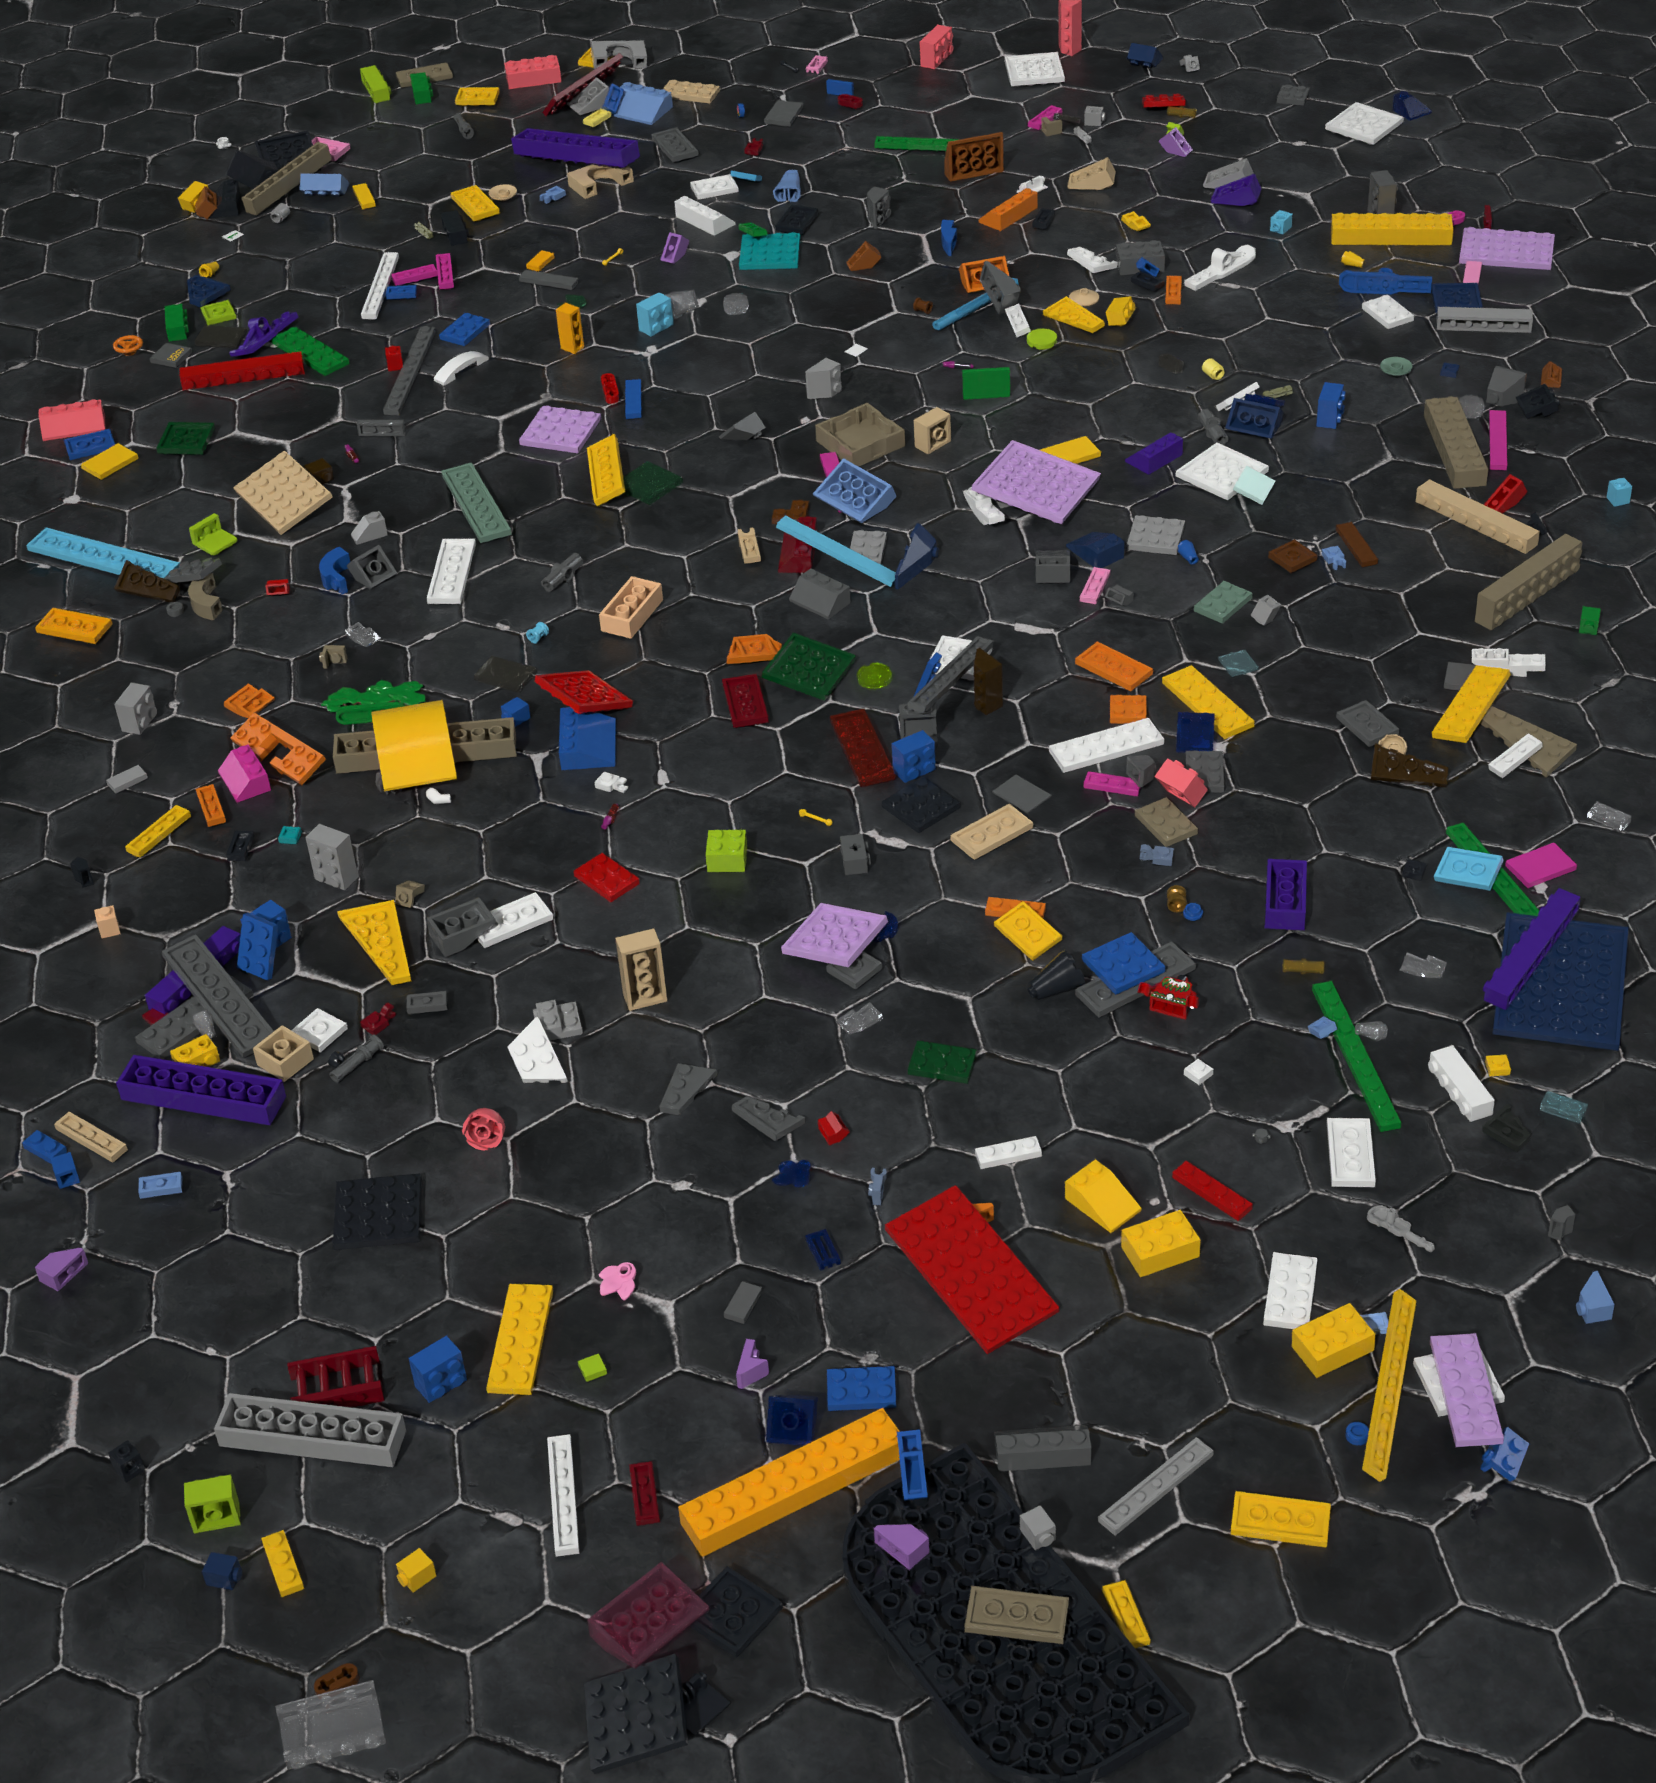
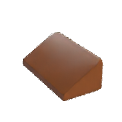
M1549 361L1542 369L1541 385L1546 383L1547 387L1560 388L1562 368Z

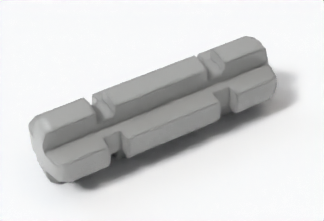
M1079 126L1074 127L1073 133L1086 144L1092 142V137Z

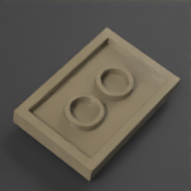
M1167 797L1135 810V816L1165 847L1198 834V828Z

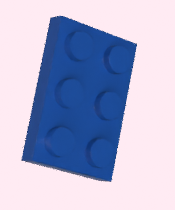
M464 313L439 334L440 340L466 346L490 325V319Z
M251 913L243 914L237 968L265 980L272 979L278 924Z
M895 1366L827 1369L828 1411L896 1408Z

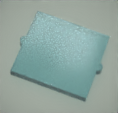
M1246 650L1230 652V654L1218 657V660L1231 677L1241 674L1246 675L1248 672L1258 670V666Z

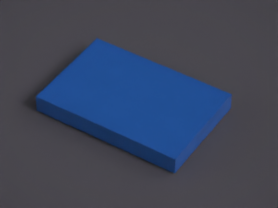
M110 429L64 439L70 460L99 454L115 445Z

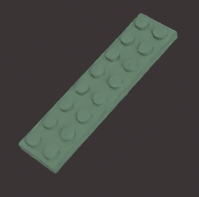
M472 463L441 471L443 479L480 543L512 535L508 523Z

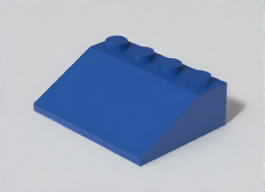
M571 707L560 708L559 758L561 770L615 767L616 718L597 712L579 714L574 712V709Z

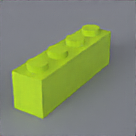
M375 65L360 68L362 82L374 103L390 100L391 89L387 82L384 81L380 70Z

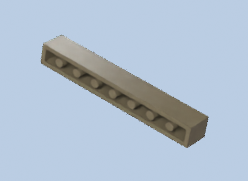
M317 142L243 196L242 200L246 212L253 215L260 214L261 211L279 200L284 194L298 186L301 174H313L332 160L328 145Z

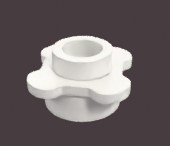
M221 137L216 142L219 149H227L231 146L226 137Z

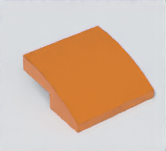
M248 683L225 700L224 707L242 717L249 718L253 713L257 714L274 701L275 697L262 688L257 690Z

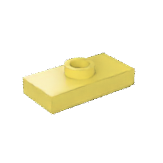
M599 109L584 118L583 124L595 127L610 118L611 112Z

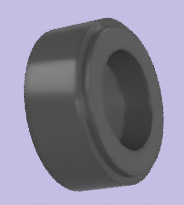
M172 602L166 607L167 614L171 617H177L184 613L183 604L180 602Z

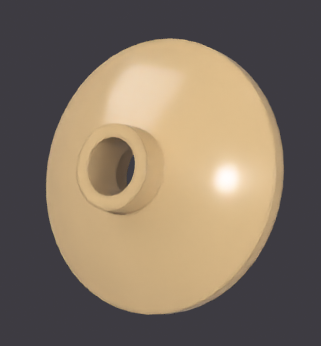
M507 184L497 185L489 190V196L500 201H506L517 193V189L514 186Z
M1082 288L1073 291L1069 298L1080 306H1090L1099 301V294L1093 290Z

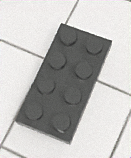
M677 127L651 134L652 140L672 162H680L681 160L698 156V150Z

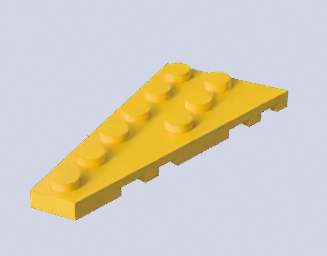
M394 900L337 911L340 920L391 985L411 981Z

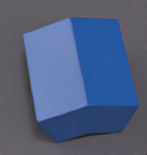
M1143 257L1136 263L1137 269L1155 277L1160 270ZM1145 265L1149 266V267L1151 268V270L1149 271V270L1146 269L1144 266H1145Z

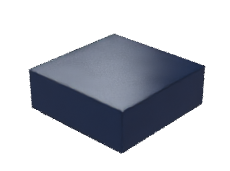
M1444 363L1440 376L1456 378L1460 365Z

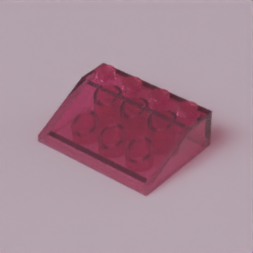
M660 1562L587 1619L589 1634L606 1652L635 1669L707 1612L709 1606L666 1565Z

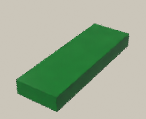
M752 222L738 224L739 230L753 237L767 235L766 229Z

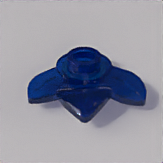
M789 1160L781 1162L778 1166L780 1174L772 1179L774 1184L780 1186L792 1183L795 1187H803L809 1183L810 1162L807 1160H801L798 1163Z

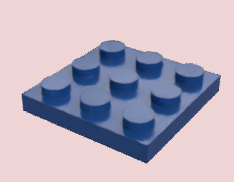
M1132 932L1082 954V961L1115 995L1165 972V965Z

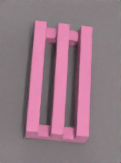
M816 55L806 67V72L811 70V73L815 71L820 73L827 64L828 57Z

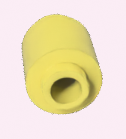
M1207 359L1203 363V372L1212 379L1219 380L1224 376L1223 366L1214 359Z

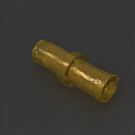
M1169 106L1167 115L1179 116L1180 118H1195L1196 109L1185 108L1184 106Z
M1304 958L1301 960L1283 959V972L1323 974L1324 961H1306Z

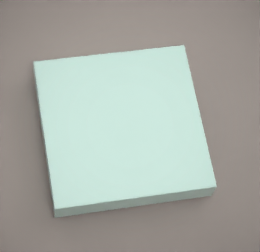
M1246 466L1233 490L1262 505L1275 480Z

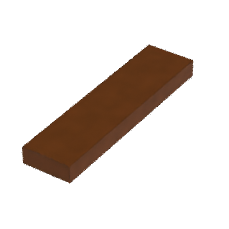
M1352 522L1336 525L1337 533L1361 567L1378 564V558Z

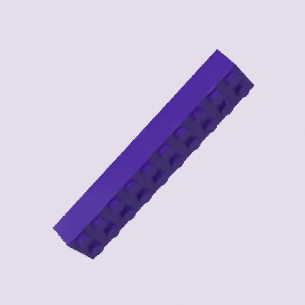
M527 128L511 138L514 154L531 156L532 158L542 157V159L551 158L565 162L574 161L575 163L584 162L585 164L593 163L596 165H607L608 167L618 166L619 168H625L629 163L634 162L640 157L637 140Z

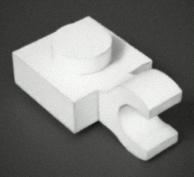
M603 772L594 782L595 788L608 792L615 789L624 793L628 789V786H624L627 779L607 772Z

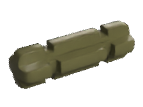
M421 222L414 224L415 229L427 239L434 237L433 232Z
M1291 385L1284 386V388L1272 389L1270 392L1269 390L1264 391L1262 397L1267 401L1271 400V398L1283 397L1285 394L1286 396L1291 395L1293 388Z

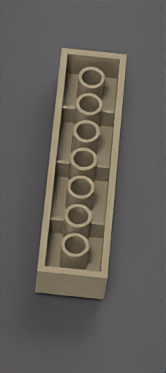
M1458 397L1426 399L1424 418L1453 489L1486 486L1488 467Z
M1565 533L1479 592L1475 622L1492 631L1547 591L1556 587L1557 584L1566 580L1570 575L1576 573L1580 568L1582 541Z

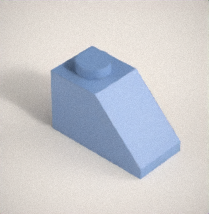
M1598 1271L1592 1273L1580 1292L1579 1302L1576 1303L1577 1312L1583 1317L1586 1324L1610 1320L1613 1315L1614 1303Z

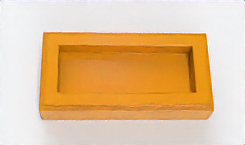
M540 251L526 264L527 269L539 272L555 258L554 253Z

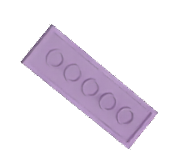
M1476 1333L1430 1336V1345L1455 1446L1503 1444L1504 1437Z

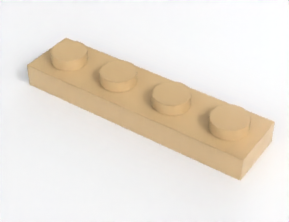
M71 1112L65 1114L54 1124L56 1130L111 1162L117 1160L128 1150L125 1143Z

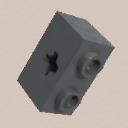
M863 834L840 836L845 875L868 873L867 865H871L870 854H866L868 852V842L864 841Z

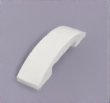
M476 351L462 353L448 361L435 375L434 381L445 386L456 379L455 374L472 363L479 366L489 360V357Z

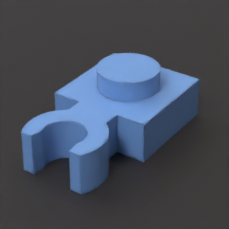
M555 186L547 190L546 193L541 194L540 201L545 200L547 204L552 199L555 201L566 196V192L564 189Z
M1338 546L1322 549L1323 558L1328 564L1333 563L1334 570H1337L1338 565L1346 568L1344 554Z

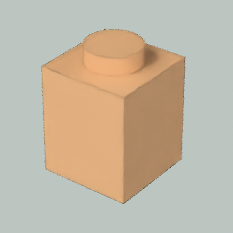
M113 905L94 910L102 939L120 934Z

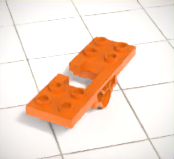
M253 713L231 737V740L240 747L249 744L261 762L279 743L285 748L288 747L291 751L282 760L275 756L270 764L281 775L285 774L301 785L326 760L324 755L256 713Z

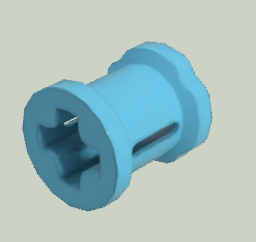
M538 622L536 627L527 631L526 636L532 643L536 644L542 636L549 634V629L543 622Z

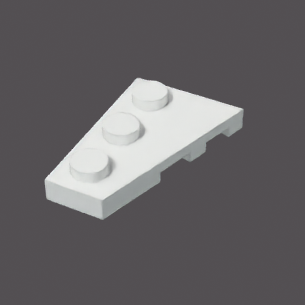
M1082 247L1068 249L1067 255L1087 268L1091 273H1099L1117 268L1118 262H1109L1104 256H1094V252Z

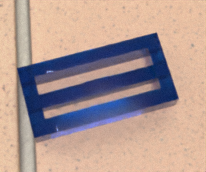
M826 1229L805 1235V1240L820 1271L824 1270L825 1266L831 1268L834 1263L836 1265L841 1264ZM819 1236L823 1237L833 1258H829ZM813 1238H814V1240H815V1242H816V1244H817V1246H818V1248H819V1250H820V1252H821V1254H822V1256H823V1258H824L823 1261H822V1259H821V1257H820V1255H819V1253H818V1251H817V1249H816V1247H815V1244H814V1242H813V1240H812Z

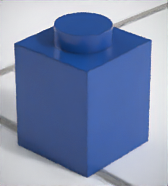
M518 697L501 706V717H514L515 727L531 718L529 704Z
M71 1152L50 1158L59 1189L80 1183Z

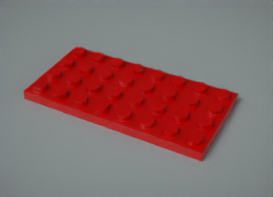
M956 1185L885 1224L886 1232L986 1354L991 1353L1059 1312L1060 1307Z

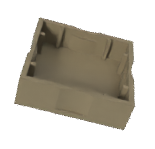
M869 403L860 405L842 415L815 425L816 441L830 452H836L840 460L844 458L858 467L905 446V430L892 420L884 417L880 411Z

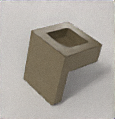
M1047 117L1041 118L1042 132L1046 136L1062 133V120L1050 121Z

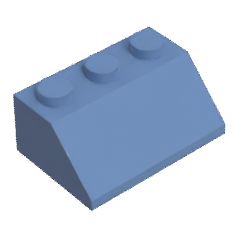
M301 174L300 191L306 196H313V194H318L319 196H326V194L340 196L345 194L349 186V181L342 174Z

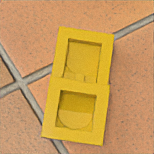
M1134 211L1122 215L1121 220L1133 230L1140 231L1151 227V224L1144 216L1139 217Z

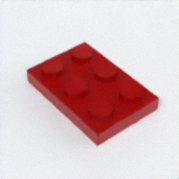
M1160 94L1159 97L1145 95V97H1142L1144 107L1185 106L1186 103L1184 96H1181V94H1173V96Z
M604 853L597 855L574 870V877L609 902H613L640 884L638 877Z

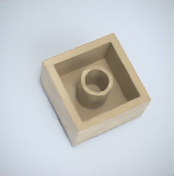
M936 407L914 420L915 447L930 454L951 441L950 414Z
M283 1025L253 1047L257 1065L278 1079H282L283 1082L314 1059L310 1042Z

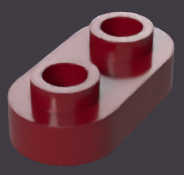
M841 94L838 96V104L857 110L863 106V99L848 94Z

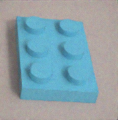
M1447 847L1434 874V879L1438 882L1490 891L1503 863V857Z

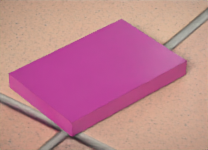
M1555 843L1506 860L1505 866L1527 888L1575 871L1577 868V864Z

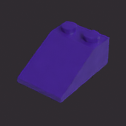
M1252 174L1215 188L1210 201L1214 204L1253 205L1257 202L1262 188L1256 175Z

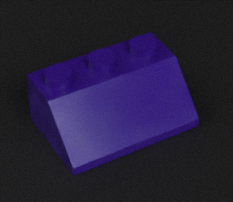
M1171 432L1125 459V462L1149 475L1183 454V438Z

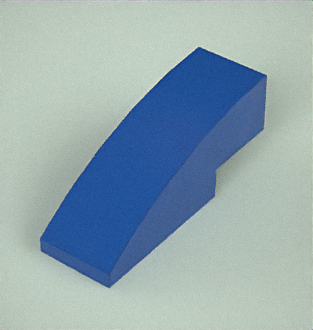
M942 220L941 242L948 256L952 255L957 243V228H954V220Z
M920 1430L897 1432L904 1500L928 1498Z

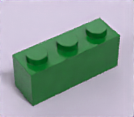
M426 72L410 74L415 104L430 103L433 92L430 78L426 76Z
M182 304L164 306L166 332L169 342L187 339L186 333H189L187 310L183 309Z

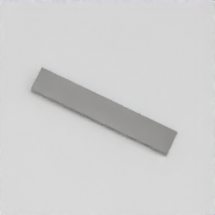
M1196 1437L1098 1516V1522L1116 1536L1213 1456L1214 1451Z

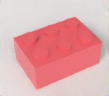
M937 25L920 41L921 67L936 69L953 52L952 27Z

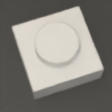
M1197 1059L1184 1069V1075L1200 1085L1213 1075V1068Z

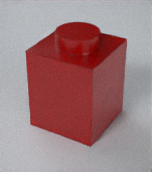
M400 346L385 348L388 371L401 370L403 360Z

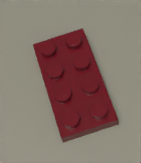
M757 674L722 679L733 728L769 722Z

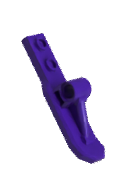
M287 311L281 314V318L273 320L271 325H269L264 317L250 319L248 322L249 332L245 337L246 339L243 345L239 346V349L230 351L231 357L255 352L275 337L282 329L298 318L297 313Z

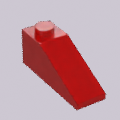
M1509 474L1484 505L1504 513L1515 506L1527 493L1523 481Z

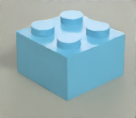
M658 292L636 304L638 325L641 332L651 337L673 325L671 298Z

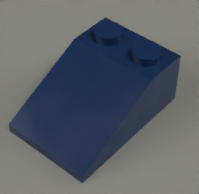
M1091 532L1066 544L1068 549L1092 567L1103 568L1124 558V541L1113 533Z

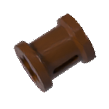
M919 297L915 299L913 303L915 311H923L925 314H930L932 311L933 303L931 301H923Z

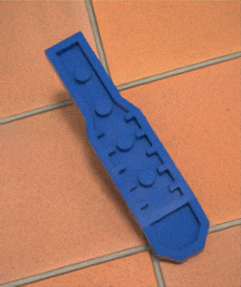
M1381 268L1379 272L1345 270L1339 274V285L1345 292L1391 295L1398 292L1431 293L1432 276L1397 275L1390 268Z

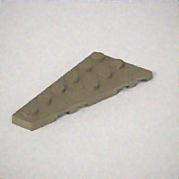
M1490 706L1480 722L1485 728H1490L1493 731V735L1497 738L1501 737L1504 740V744L1509 748L1528 733L1540 740L1542 748L1530 756L1528 760L1531 762V766L1535 769L1539 768L1542 771V775L1546 778L1576 751L1577 744L1493 706Z

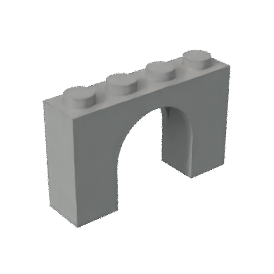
M644 40L591 41L594 69L607 62V58L616 56L619 53L632 60L633 68H647Z

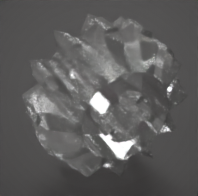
M731 293V295H726L723 301L724 310L729 315H741V313H746V310H748V299L743 293Z
M1472 394L1460 397L1459 402L1466 418L1477 419V417L1482 416L1485 408L1483 398H1478V395L1472 396Z

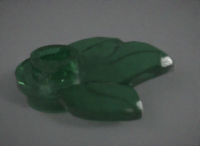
M565 295L566 301L557 303V306L560 307L564 303H568L581 309L587 304V301L581 295Z

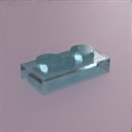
M1547 1091L1540 1104V1111L1581 1123L1588 1104Z

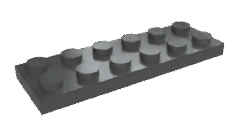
M1171 941L1151 951L1165 965V972L1144 982L1153 986L1161 982L1165 977L1176 979L1178 975H1185L1195 970L1196 963ZM1100 978L1075 989V995L1098 1017L1144 994L1137 993L1138 984L1115 995Z
M228 974L248 999L254 996L252 989ZM193 996L135 1036V1039L139 1045L154 1056L164 1059L170 1055L171 1050L184 1045L215 1022Z

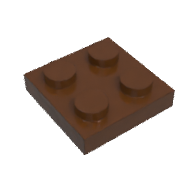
M1295 539L1269 551L1268 556L1290 573L1317 561V554Z

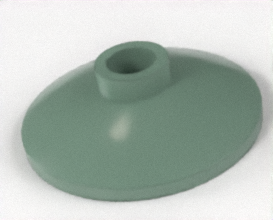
M1389 357L1381 362L1380 368L1389 375L1399 376L1409 373L1412 370V363L1402 357Z

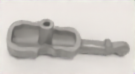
M1378 1205L1368 1211L1367 1220L1388 1229L1389 1232L1396 1236L1406 1238L1418 1247H1424L1428 1252L1434 1251L1433 1243L1411 1232V1224L1403 1220V1218L1396 1217V1210L1394 1208Z

